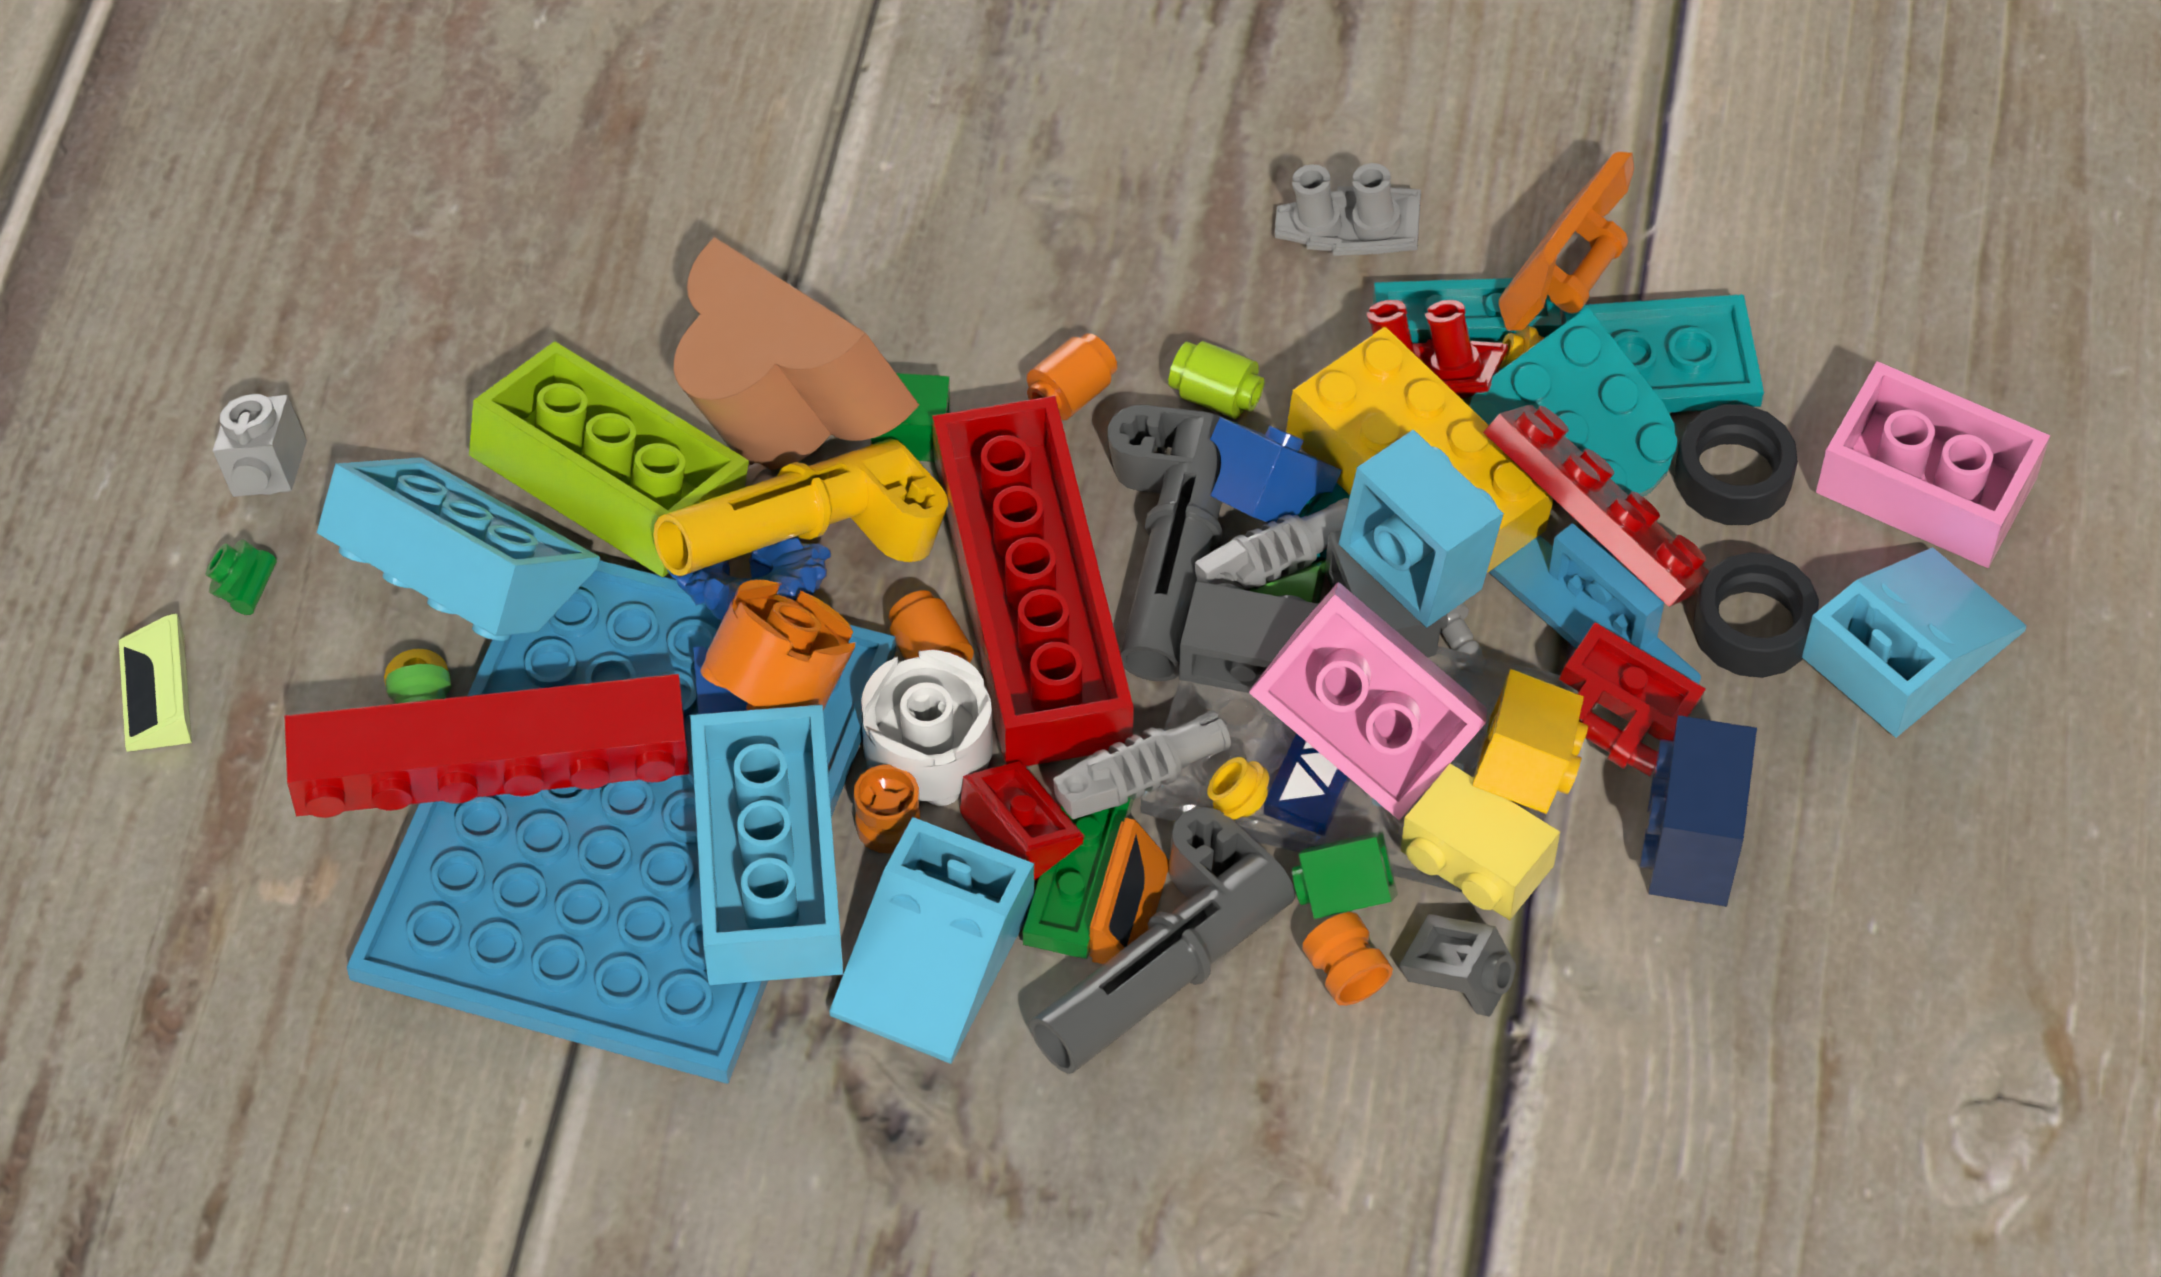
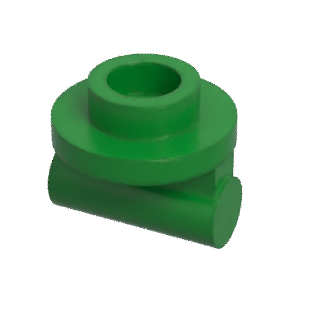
M244 539L238 541L233 547L225 543L215 553L205 573L207 577L212 579L209 593L230 603L231 608L243 615H252L275 568L277 559L267 551L257 550Z

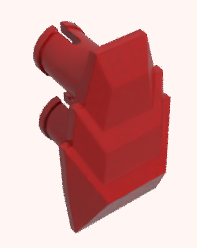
M1384 300L1369 308L1370 312H1367V318L1371 325L1372 334L1386 327L1461 399L1474 396L1475 393L1489 391L1492 384V376L1498 372L1508 351V346L1503 343L1470 341L1465 318L1466 310L1463 303L1457 300H1443L1431 305L1427 309L1428 313L1425 316L1432 339L1427 340L1426 343L1412 344L1406 316L1407 308L1403 302L1399 300Z

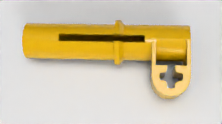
M887 439L810 466L799 462L791 463L782 467L777 477L658 517L654 524V543L658 556L665 568L674 575L684 576L796 536L807 540L814 539L823 535L830 524L851 518L886 556L897 561L916 562L929 556L948 507V496L941 485L898 440Z

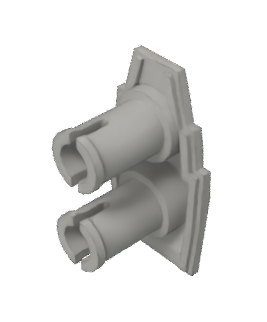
M1370 163L1359 167L1353 173V180H1355L1352 181L1353 187L1338 186L1337 191L1331 192L1330 173L1326 168L1314 164L1305 165L1299 168L1292 177L1293 181H1295L1292 182L1297 202L1277 206L1275 238L1306 244L1307 249L1333 251V256L1383 254L1418 250L1421 190L1391 188L1390 172L1381 164Z

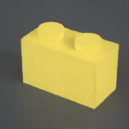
M1450 763L1405 816L1401 852L1407 855L1410 862L1420 871L1428 875H1438L1461 889L1465 897L1475 906L1484 910H1494L1510 921L1554 867L1560 831L1512 801L1472 786L1474 778Z

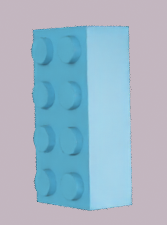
M823 705L690 715L703 942L709 985L843 975Z

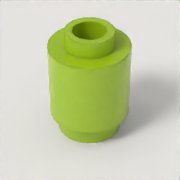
M1187 341L1180 347L1173 360L1168 384L1169 387L1179 390L1182 399L1237 419L1244 410L1249 412L1254 410L1262 395L1265 380L1263 377L1258 376V362L1205 341H1201L1198 345Z

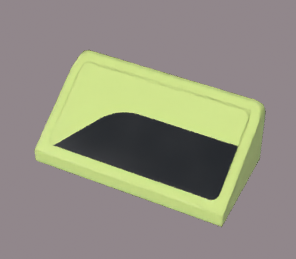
M171 614L119 639L124 735L127 752L192 743L184 635L178 614Z

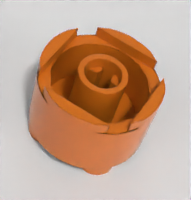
M750 580L742 583L706 653L705 661L700 671L702 676L710 683L726 688L747 702V711L823 705L824 710L855 649L856 642L849 643L853 634L850 624L829 605L803 591H800L795 601L777 594L781 586L780 583L768 580Z

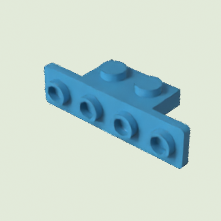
M1573 523L1555 536L1553 546L1539 535L1489 572L1576 649L1596 622L1697 684H1700L1701 675L1658 638L1664 602L1641 580L1617 562L1612 553L1596 538L1588 537Z

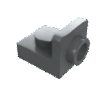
M1432 914L1427 915L1399 965L1408 982L1464 992L1475 1013L1483 1016L1492 1015L1502 995L1511 987L1516 970V963L1496 926Z

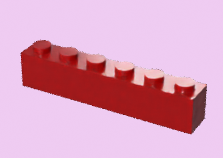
M679 674L284 715L287 784L296 817L312 815L319 818H329L345 811L373 808L394 811L403 809L410 804L438 801L459 804L471 801L475 797L503 794L524 797L534 795L541 790L569 787L596 789L607 783L634 780L662 782L672 776L690 775Z

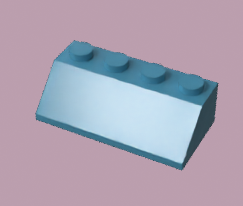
M422 457L335 463L317 529V534L340 546L339 553L342 556L353 561L371 564L383 571L382 577L387 582L399 587L416 590L428 597L427 604L430 607L444 613L457 614L473 623L472 630L478 635L498 641L508 640L510 635L538 632L597 569L600 560L598 555Z

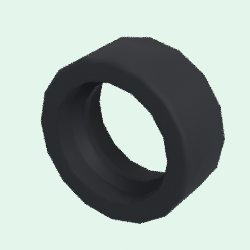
M1720 405L1703 411L1687 425L1680 441L1675 465L1676 487L1686 504L1706 519L1724 525H1751L1769 519L1785 505L1792 488L1798 463L1796 442L1787 427L1767 411L1749 405ZM1719 445H1741L1755 450L1767 459L1773 472L1767 480L1754 485H1731L1717 480L1705 471L1699 458L1705 450Z
M1754 552L1727 557L1710 569L1700 586L1694 615V633L1701 650L1717 666L1734 674L1764 678L1785 673L1803 659L1802 655L1812 616L1819 609V598L1811 579L1795 564L1773 554ZM1744 592L1764 594L1778 600L1791 612L1793 625L1790 630L1782 635L1769 638L1747 636L1732 629L1721 618L1719 605L1731 595Z

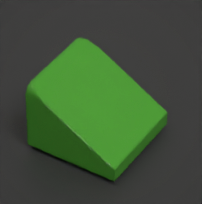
M1326 559L1313 562L1310 567L1297 569L1295 573L1281 576L1280 579L1266 582L1265 585L1258 589L1251 588L1249 591L1278 597L1292 595L1302 598L1306 602L1319 604L1325 577Z

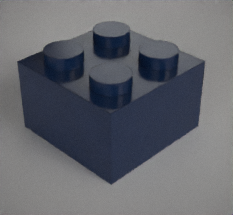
M1678 715L1673 741L1660 739L1655 773L1652 775L1647 812H1649L1648 826L1645 829L1640 858L1641 868L1652 869L1649 895L1727 907L1744 840L1757 733L1756 727Z

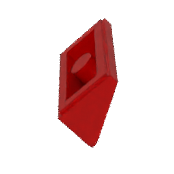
M1021 761L963 776L960 804L962 817L985 845L1034 863V881L1083 844L1084 835Z

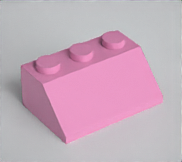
M1339 582L1297 628L1249 691L1254 698L1399 821L1486 724L1487 708Z

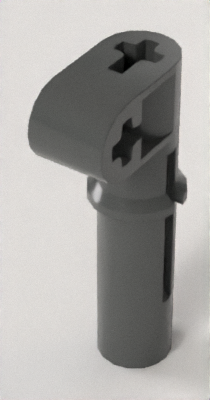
M1132 405L1120 410L1112 417L1108 425V442L1114 473L1118 481L1125 487L1136 491L1160 494L1158 506L1154 507L1147 514L1145 529L1150 538L1120 653L1124 669L1142 679L1169 681L1179 676L1180 644L1197 581L1195 562L1208 555L1221 542L1223 530L1218 517L1222 502L1210 496L1221 469L1220 451L1217 445L1210 440L1221 417L1217 414L1150 405ZM1167 448H1172L1170 455H1166Z
M1207 807L1194 808L1183 813L1174 824L1171 838L1169 873L1174 885L1188 900L1171 913L1163 911L1154 914L1148 922V930L1031 1020L1030 1029L1036 1044L1045 1057L1060 1071L1067 1074L1074 1073L1188 983L1198 985L1205 982L1209 978L1211 966L1293 903L1295 889L1284 868L1230 817L1225 816L1223 812ZM1213 858H1214L1213 872H1214L1215 876L1212 874Z

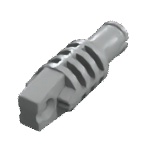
M1343 498L1327 508L1302 518L1298 515H1285L1278 518L1277 523L1272 521L1264 524L1261 529L1255 528L1248 531L1245 536L1239 535L1232 538L1230 542L1195 562L1197 582L1213 585L1232 584L1249 591L1251 588L1258 589L1265 585L1266 582L1280 579L1281 576L1295 573L1297 569L1310 567L1316 560L1317 554L1327 549L1329 533L1342 530L1349 499Z
M1214 710L1208 711L1206 714L1167 731L1161 728H1149L1142 732L1141 737L1134 735L1127 738L1125 744L1121 742L1115 743L1109 747V752L1104 749L1099 750L1092 756L1053 779L1055 797L1072 819L1114 806L1119 807L1126 804L1128 797L1135 800L1143 796L1145 790L1153 792L1161 787V783L1168 785L1175 782L1177 777L1182 774V769L1189 764L1229 749L1231 747V740L1228 729L1221 718L1218 719V714Z

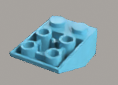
M1932 547L1857 579L1813 614L1802 658L1897 738L2025 632L2027 625Z
M912 817L883 871L829 1010L830 1016L952 1064L1028 916L1034 896V863Z

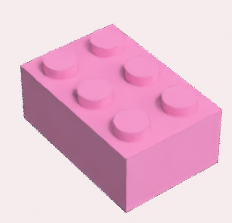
M1877 361L1826 449L1816 493L1989 568L2037 480L2050 435Z

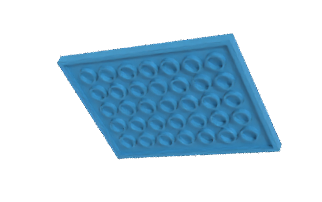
M599 560L597 569L538 632L510 635L508 640L504 641L492 640L467 696L679 674L690 775L672 776L662 782L634 780L607 783L596 789L569 787L541 790L534 795L524 797L511 794L475 797L471 801L459 804L444 801L419 803L346 967L349 979L365 985L729 1084L768 981L709 985L705 960L690 715L698 714L693 647L703 646L709 649L722 620L717 619L704 603L695 605L692 598L678 586L677 580ZM850 625L853 634L849 643L856 642L855 649L823 710L831 818L863 738L861 699L865 685L881 665L893 659L896 652V636Z

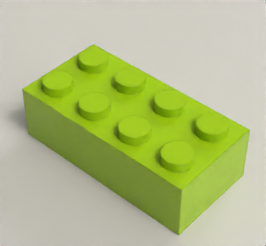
M556 341L549 344L473 400L469 445L470 457L661 577L666 576L669 572L660 560L655 548L653 532L654 524L658 517L744 488L746 485L748 459Z

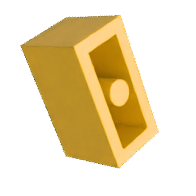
M1510 669L1487 722L1472 786L1547 814L1557 791L1568 795L1581 764L1582 758L1578 754L1588 730L1587 724L1579 722L1584 697Z

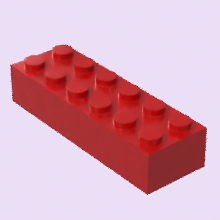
M1056 396L932 416L934 462L939 484L948 496L946 514L987 691L991 700L1004 764L1021 761L1024 766H1031L1089 756L1102 749L1109 752L1111 745L1118 742L1125 744V740L1133 736L1134 706Z

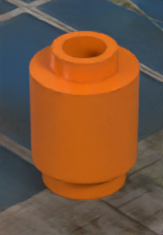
M1086 333L1081 338L1071 337L1028 372V399L1056 396L1061 420H1068L1110 385L1111 375L1117 371L1118 367L1113 352L1102 339L1094 334Z
M921 590L904 596L893 605L888 615L891 622L890 635L896 636V645L905 660L919 657L918 651L938 650L957 655L969 663L971 662L974 650L947 604L942 599L935 598L930 591Z

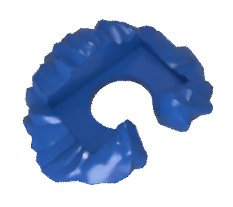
M793 537L753 551L748 559L752 578L730 576L729 560L684 576L674 575L669 570L668 572L672 578L677 580L678 586L692 598L695 605L704 603L717 619L723 620L739 586L750 580H768L780 583L781 586L777 594L795 601L800 591L813 596L815 590L820 588L822 580L827 577L825 560L831 557V551L821 544L801 543L798 538Z

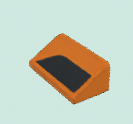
M1125 818L1124 822L1121 821L1091 922L1090 957H1092V962L1106 963L1148 930V922L1156 914L1169 870V860L1165 853L1134 819Z

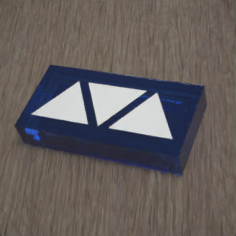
M1296 733L1264 802L1263 815L1325 836L1350 778Z

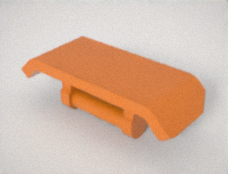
M1615 152L1565 208L1502 293L1498 303L1507 330H1524L1544 308L1547 295L1550 296L1551 302L1567 313L1579 312L1588 301L1590 290L1612 259L1619 257L1628 245L1627 234L1613 221H1607L1604 216L1628 192L1634 171L1633 153ZM1576 231L1590 243L1591 249L1573 274L1568 275L1555 263L1557 255Z

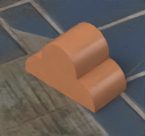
M715 237L698 255L690 270L687 291L692 306L700 316L687 329L678 344L674 356V375L679 386L730 449L748 459L750 465L760 463L770 470H774L794 462H799L817 450L830 435L849 441H860L878 437L900 425L919 406L918 402L864 331Z

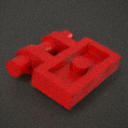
M1596 622L1565 665L1559 678L1560 681L1577 690L1578 695L1584 697L1579 722L1588 725L1585 738L1609 752L1610 754L1607 759L1623 769L1629 764L1649 777L1655 771L1658 752L1642 743L1643 739L1648 733L1658 740L1673 741L1678 715L1690 717L1706 688ZM1596 704L1602 705L1628 721L1629 723L1624 731L1592 713Z

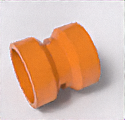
M882 764L868 769L857 780L854 787L856 831L860 841L867 848L878 853L893 854L912 817L920 819L919 787L911 773L895 768L892 765Z
M1354 912L1341 913L1325 920L1307 935L1302 947L1311 964L1316 969H1322L1327 974L1325 986L1338 1005L1343 1006L1358 1003L1379 991L1388 982L1393 971L1380 949L1370 948L1368 943L1370 932L1360 916Z

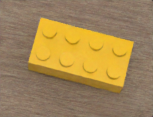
M1386 327L1380 329L1292 390L1286 432L1304 440L1301 448L1307 454L1341 469L1342 471L1337 483L1349 495L1351 494L1357 467L1413 429L1431 446L1442 450L1451 461L1452 466L1476 488L1486 491L1493 498L1497 507L1504 513L1487 573L1546 531L1554 499L1483 433L1489 425Z

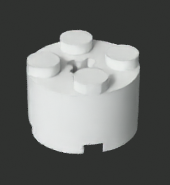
M918 651L919 657L907 659L898 663V657L885 662L872 674L865 685L861 699V716L866 768L868 770L885 764L907 771L916 779L919 787V801H928L932 805L945 806L959 798L962 793L963 776L986 770L989 765L993 750L992 705L989 693L984 686V679L968 661L944 651Z

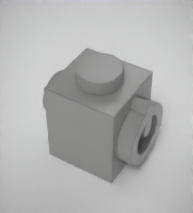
M250 394L229 401L220 414L221 426L213 453L232 496L270 495L278 492L292 491L307 440L288 395L266 397L261 394Z

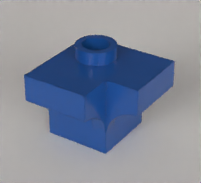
M1220 417L1210 438L1217 445L1221 455L1220 474L1210 496L1268 523L1272 521L1277 523L1278 518L1285 515L1299 516L1305 504L1312 497L1323 492L1332 493L1342 471L1301 451L1300 448L1304 441L1301 438L1270 425L1264 435Z

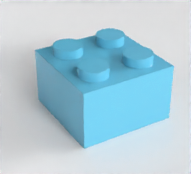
M1413 429L1357 467L1339 545L1427 628L1482 590L1504 513L1497 507L1493 498L1486 491L1476 488L1452 466L1451 461L1442 450L1431 446Z

